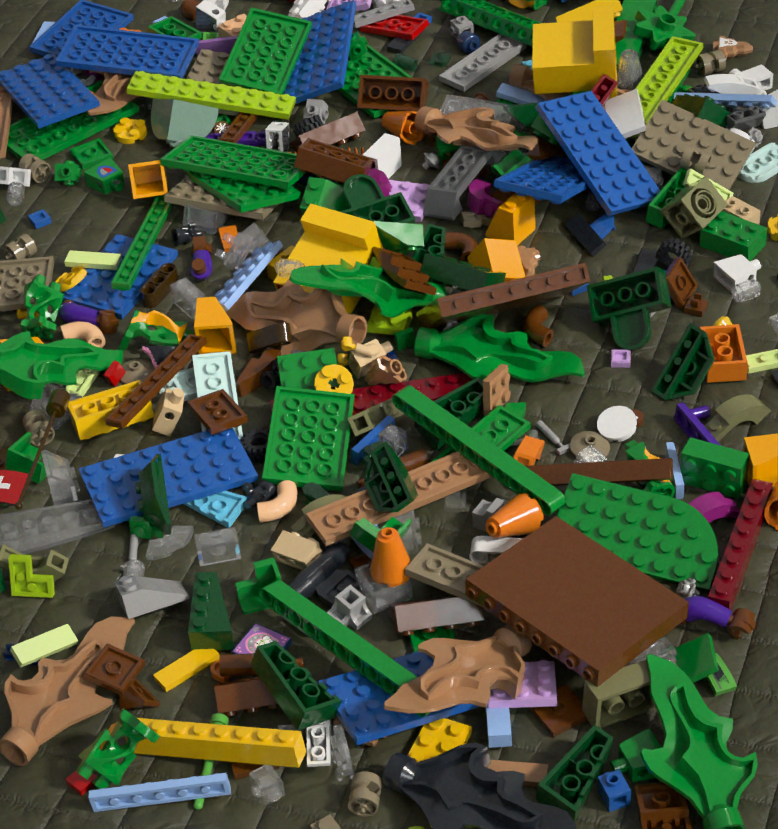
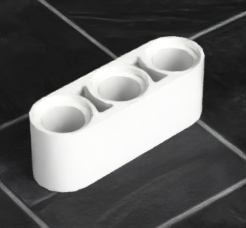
M476 536L472 539L469 558L475 563L486 565L523 538Z

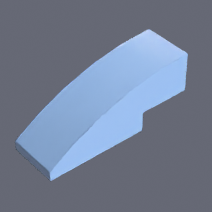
M487 704L489 748L512 746L509 708H489Z

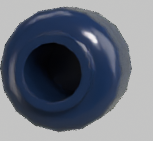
M464 31L457 38V46L464 53L471 54L480 47V39L474 33Z

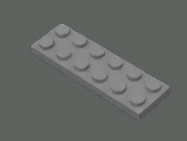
M498 34L440 74L439 81L465 92L525 50L527 44Z

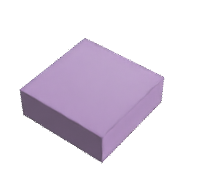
M611 350L612 368H630L631 350Z

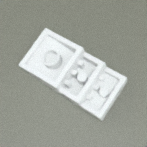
M637 89L608 99L605 104L606 112L624 138L646 131L644 112Z

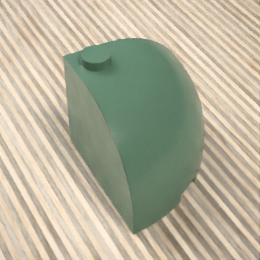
M153 99L151 108L153 133L158 139L166 140L167 144L186 140L191 135L206 137L216 123L219 109L175 99Z

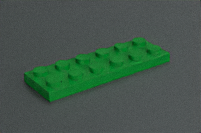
M498 405L473 426L472 429L505 451L530 429L531 423L505 407ZM449 446L433 461L453 454L457 451Z

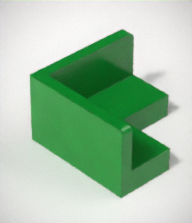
M519 149L513 150L497 165L494 164L491 172L499 178L532 160L528 156L525 157Z
M27 432L7 449L5 469L29 474L38 448L30 445L32 433ZM42 450V452H41V455H40V457H39V460H40L41 458H43V453H44L43 450ZM39 460L31 478V481L38 484L50 474V468Z
M392 516L381 529L387 527L394 528L402 539L408 532L412 520L408 518L402 524ZM363 517L360 521L357 520L354 523L350 536L373 552L377 534L381 529Z
M274 557L254 562L255 578L235 583L237 598L244 615L269 608L261 601L259 590L275 580H281Z

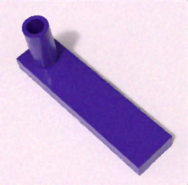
M684 402L676 405L674 421L689 438L720 445L698 420L710 417L711 411L707 405L689 409Z

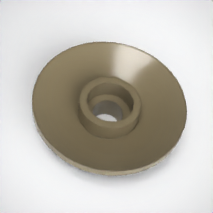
M144 359L127 361L122 364L126 373L120 382L123 384L137 380L143 382L155 368L150 361Z
M584 431L572 437L570 450L579 460L599 462L608 456L610 444L601 434Z

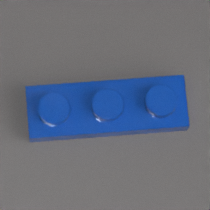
M388 415L352 448L351 463L358 466L362 461H366L369 457V452L394 434L395 419Z

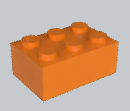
M739 324L700 327L707 332L715 358L706 375L707 383L747 380L748 362Z

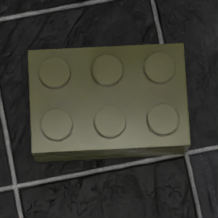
M645 660L623 667L598 687L585 680L582 710L592 727L596 725L599 728H603L655 709L650 696L649 673Z

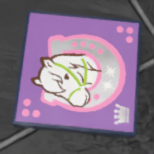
M255 623L231 651V654L255 653L257 646L273 641L278 642L287 650L292 644V638Z

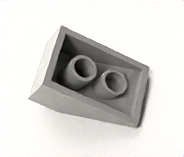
M124 576L119 581L114 582L120 605L128 619L190 599L189 594L180 581L141 576Z

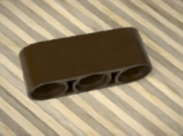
M163 264L141 287L140 291L144 307L154 308L158 306L178 284L179 279L175 264Z
M277 323L247 333L248 352L262 353L267 347L275 349L291 344L290 323Z

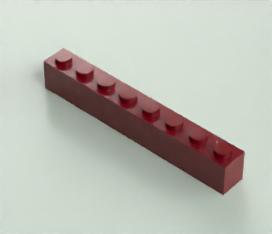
M752 479L708 595V599L732 610L765 520L764 508L772 492L773 483Z

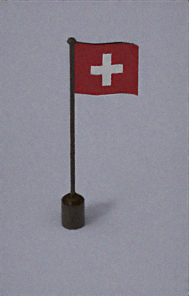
M58 388L51 393L46 406V412L51 417L29 474L0 470V504L15 506L17 510L22 509L24 496L54 418L63 417L69 404L70 394L66 390Z

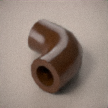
M446 232L445 249L461 251V260L469 263L467 257L478 246V243L467 234Z
M535 305L524 317L523 329L529 339L536 344L547 347L552 341L554 332L552 329L542 325L548 319L547 310L541 305Z

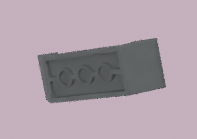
M706 83L696 84L694 87L688 88V93L721 94L716 91H710L706 87ZM725 106L726 111L731 113L727 115L725 128L729 130L736 128L742 131L759 126L765 118L766 112L757 106L749 107L748 110H744L740 106H737V108Z
M462 145L427 188L424 216L454 221L462 210L459 197L485 164L497 165L503 158L504 152L497 150L486 151L479 147Z

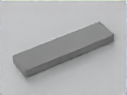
M401 0L356 14L353 25L355 28L413 11L415 7L411 0Z

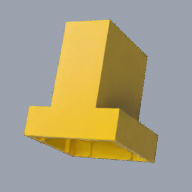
M613 5L593 7V20L533 24L532 70L535 94L591 91L603 74L617 81ZM617 86L609 99L617 96Z
M310 204L300 220L304 233L273 283L276 290H278L290 278L292 270L322 264L340 265L341 258L353 267L356 261L370 265L372 257H376L373 247L383 249L375 222ZM301 285L304 291L310 294L315 289ZM342 296L345 311L348 314L353 312L361 297Z

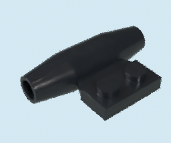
M338 542L311 561L296 575L289 586L305 598L310 597L316 592L319 600L331 608L335 602V596L350 584L356 590H359L363 586V580L349 570L340 569L351 552L345 543Z

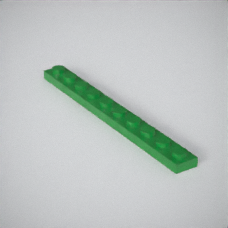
M164 195L155 198L111 282L112 289L130 291L174 205L164 202Z

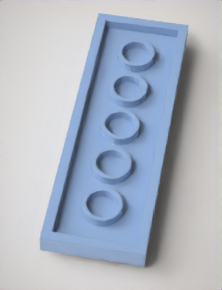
M279 240L274 243L268 242L262 248L257 247L251 252L252 256L242 263V268L237 269L233 273L234 277L226 281L225 287L214 295L224 311H228L283 247Z

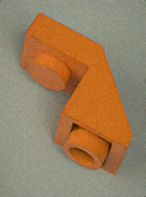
M525 435L515 452L514 459L524 466L534 465L536 460H540L545 441Z

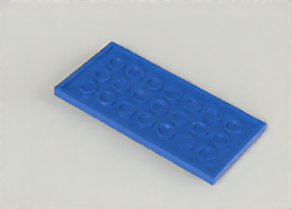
M354 0L301 18L312 21V28L285 89V94L296 97L295 104L344 87L357 5Z
M75 25L55 61L56 66L125 75H134L135 71H144L146 73L161 74L169 77L175 76L183 79L199 46V39Z
M47 54L38 60L33 59L27 64L17 65L13 69L0 72V86L38 129L100 106L99 100L68 68L56 66L55 60L57 56L55 54Z
M592 91L544 101L536 105V110L608 216L648 206L661 191Z
M557 155L541 160L535 159L494 181V187L500 188V191H513L519 196L530 195L536 200L547 199L553 204H561L588 188V185L570 158Z
M233 428L213 435L208 430L79 468V474L103 528L128 521L131 516H143V512H139L138 500L141 499V494L136 493L135 482H139V473L156 454L161 453L169 508L242 486L246 482L258 481V474Z

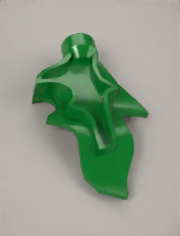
M372 257L370 265L356 261L353 267L341 258L340 265L322 264L300 267L292 270L289 278L294 284L327 289L338 296L366 297L377 306L380 314L393 318L413 307H420L422 309L435 299L447 296L445 286L440 283L427 282L437 288L435 295L402 287L385 272L376 257Z
M475 315L440 333L437 329L420 327L415 340L416 357L426 359L438 358L457 367L472 379L479 377L483 381L500 364L508 365V373L511 377L526 382H539L564 375L585 376L582 361L575 354L565 351H540L531 348L527 343V333H505L495 330L494 315Z
M25 331L12 336L0 344V383L24 398L41 399L45 384L76 385V373L79 370L92 369L106 372L114 360L122 365L123 350H105L76 338H67L48 344L35 343L31 338L30 332Z
M653 654L647 655L645 661L649 673L650 696L662 722L665 739L662 748L653 750L642 749L640 756L644 765L657 779L679 792L692 803L703 818L702 824L704 829H746L737 807L741 794L755 776L758 766L756 752L743 758L728 752L726 743L733 730V719L718 716L712 712L703 701L690 678L674 663Z

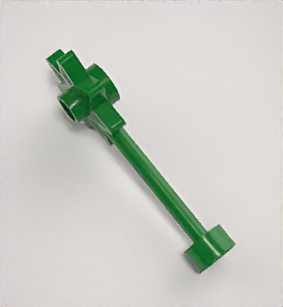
M674 0L668 12L663 6L659 5L655 13L641 8L636 13L635 19L638 23L635 25L633 34L645 37L652 50L664 49L672 36L692 41L696 37L695 33L684 27L687 18L685 16H677L686 0Z

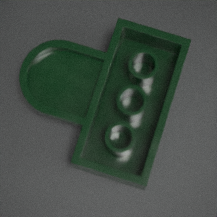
M364 174L353 175L346 180L343 195L350 209L340 212L370 221L415 224L416 219L402 192L385 197L376 180Z
M659 267L587 285L592 322L600 326L611 323L615 342L625 350L636 351L648 343L651 337L649 313L671 308L666 273Z

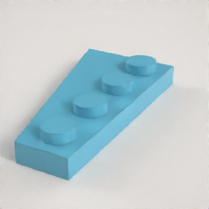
M223 491L183 504L230 528L245 508L244 502L248 498L236 493Z

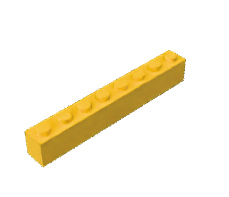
M137 718L160 737L154 743L148 739L139 741L133 752L136 754L299 768L305 756L306 748L301 731Z

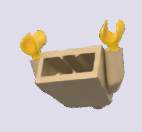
M343 337V340H341L342 349L344 351H352L350 352L349 359L348 354H338L337 361L341 366L349 365L358 379L370 371V366L374 359L382 355L386 356L393 348L388 340L380 344L377 339H374L363 345L360 343L352 344L351 337Z

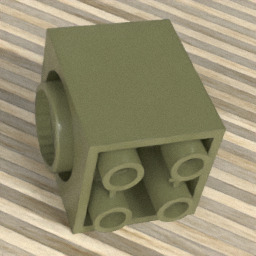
M705 176L684 187L660 211L681 239L703 229L728 204L708 177Z

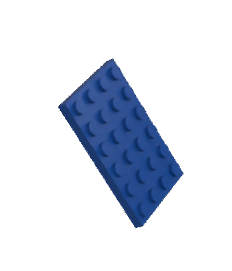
M80 0L31 44L29 49L30 52L38 55L55 54L58 57L75 25L119 30L134 20V16L128 12Z
M116 234L100 253L121 254L122 260L118 266L119 269L134 238ZM153 244L130 291L112 289L111 282L118 269L85 268L87 271L86 276L77 285L63 292L62 303L66 300H72L75 304L98 311L114 309L115 317L123 320L142 298L141 287L163 264L172 263L178 257V251Z
M414 652L393 659L417 677L423 675L434 663L433 658L421 652ZM356 670L318 681V684L322 682L328 688L327 692L333 697L337 696L342 700L336 715L356 745L479 707L474 704H458L431 712L425 717H420L415 713L385 710L384 703L391 695Z

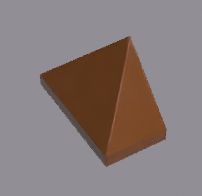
M536 136L538 143L533 150L528 151L527 156L530 159L541 160L560 155L562 150L551 145L543 138Z
M136 678L122 696L119 695L120 711L123 708L125 710L154 708L160 705V702Z

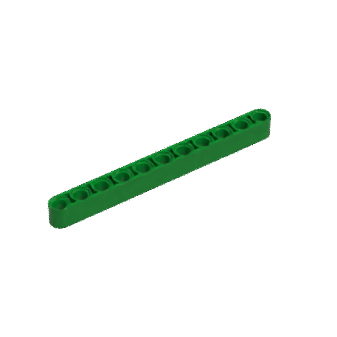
M407 385L392 396V402L397 409L517 495L527 493L529 494L527 496L531 499L535 498L541 506L543 514L549 516L565 504L566 500L561 491L414 387Z
M275 580L259 590V597L267 607L389 695H394L403 684L418 678L283 581ZM431 712L415 714H417L420 717H425Z

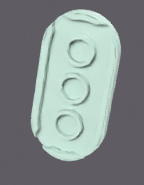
M769 143L752 153L738 177L746 182L758 183L777 174L778 145Z

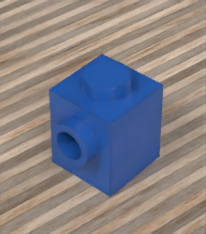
M620 770L606 772L598 776V793L609 812L631 805V790Z

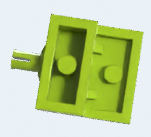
M374 305L367 324V332L394 335V333L408 329L413 318L412 308L393 318L380 314L379 309Z

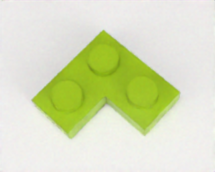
M11 554L8 557L12 596L53 598L55 595L53 575L33 574L31 555Z

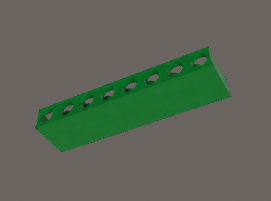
M442 0L439 10L456 17L465 16L474 24L533 46V24H540L538 21L484 0Z
M657 0L623 1V13H621V16L616 21L626 20L627 27L625 38L615 43L617 75H628L630 79H634L647 41L645 37L633 34L635 25L638 23L635 16L639 8L655 13L657 10Z

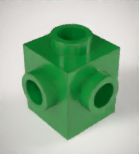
M358 31L352 33L348 56L350 60L360 57L368 51L366 46L368 42L365 36H361Z
M64 161V164H55L56 182L63 183L65 186H74V183H79V178L82 177V170L74 161Z

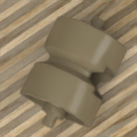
M720 49L711 51L709 54H699L696 58L695 68H697L701 76L712 74V72L724 71L727 58Z
M688 145L685 151L678 155L681 156L679 164L681 168L686 170L691 168L701 175H704L708 168L712 169V165H710L712 155L704 151L699 153L697 148Z
M33 154L24 155L19 162V168L31 169L30 179L37 183L44 182L50 176V165Z
M23 234L16 238L15 241L4 245L3 252L6 260L25 259L36 254L37 247L35 241L28 234Z
M36 409L28 412L23 417L22 423L26 432L32 433L31 443L40 446L49 419L44 411ZM52 426L44 445L50 443L55 436Z
M363 771L354 774L352 777L348 809L353 814L369 817L378 812L382 780L377 774Z

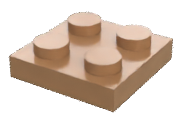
M500 364L483 380L484 416H487L498 405L503 406L510 399L508 365Z

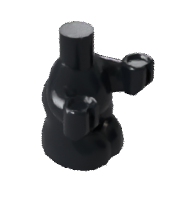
M191 222L180 229H172L171 238L174 245L178 246L183 243H190L193 241V237L203 236L201 230L195 231L196 223Z
M277 358L272 361L271 370L265 371L261 375L262 385L269 390L281 383Z
M267 480L260 481L255 489L248 482L242 485V489L246 491L248 498L244 502V506L247 509L257 506L258 502L270 500L276 495L275 486Z

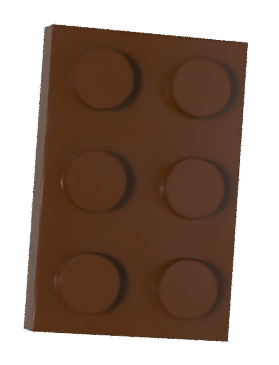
M224 389L187 401L188 408L211 435L248 422L247 415Z

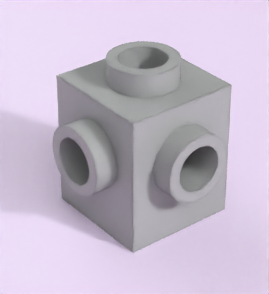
M459 16L456 19L450 20L451 27L449 31L451 36H454L456 39L464 31L474 33L473 23L465 16Z
M307 99L306 108L303 110L304 119L319 114L323 125H325V121L328 118V105L323 100Z

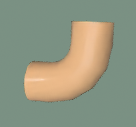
M77 321L60 326L63 339L76 338L100 348L104 347L106 343L101 330L89 322Z
M289 480L280 482L277 485L276 498L257 503L260 523L281 519L290 513L297 500V486L294 482Z

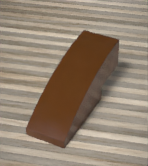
M267 347L259 359L252 358L236 381L239 397H243L262 386L260 380L262 373L271 370L272 361L281 355V350Z

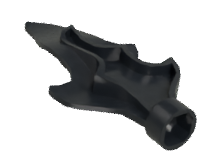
M478 743L462 744L436 757L420 762L404 754L395 753L389 759L384 770V787L397 793L405 794L416 803L424 813L432 829H463L464 827L477 829H576V824L567 811L555 806L531 802L524 797L522 791L525 781L524 773L517 771L496 772L487 768L491 762L488 747Z

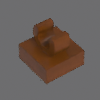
M695 292L694 297L690 296L687 301L684 313L703 317L708 307V300L702 299V294Z

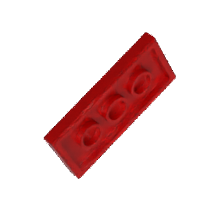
M397 15L361 26L359 29L361 32L414 40L429 25V20Z

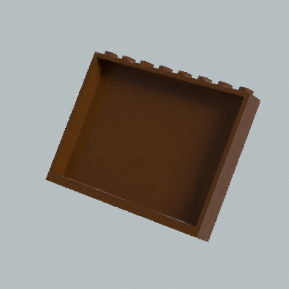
M586 263L440 297L422 308L416 315L419 327L436 328L447 325L450 322L464 321L479 314L489 315L563 297L589 283L590 278Z
M557 516L466 578L465 595L469 599L477 602L486 611L497 616L502 622L507 623L519 634L527 637L535 645L547 651L552 657L557 658L569 669L574 670L586 681H590L597 687L687 619L688 601Z

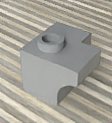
M496 498L493 502H488L482 499L472 512L473 527L487 532V519L509 501Z
M351 584L335 596V602L327 612L346 627L350 625L356 631L372 619V613L365 603L366 597Z

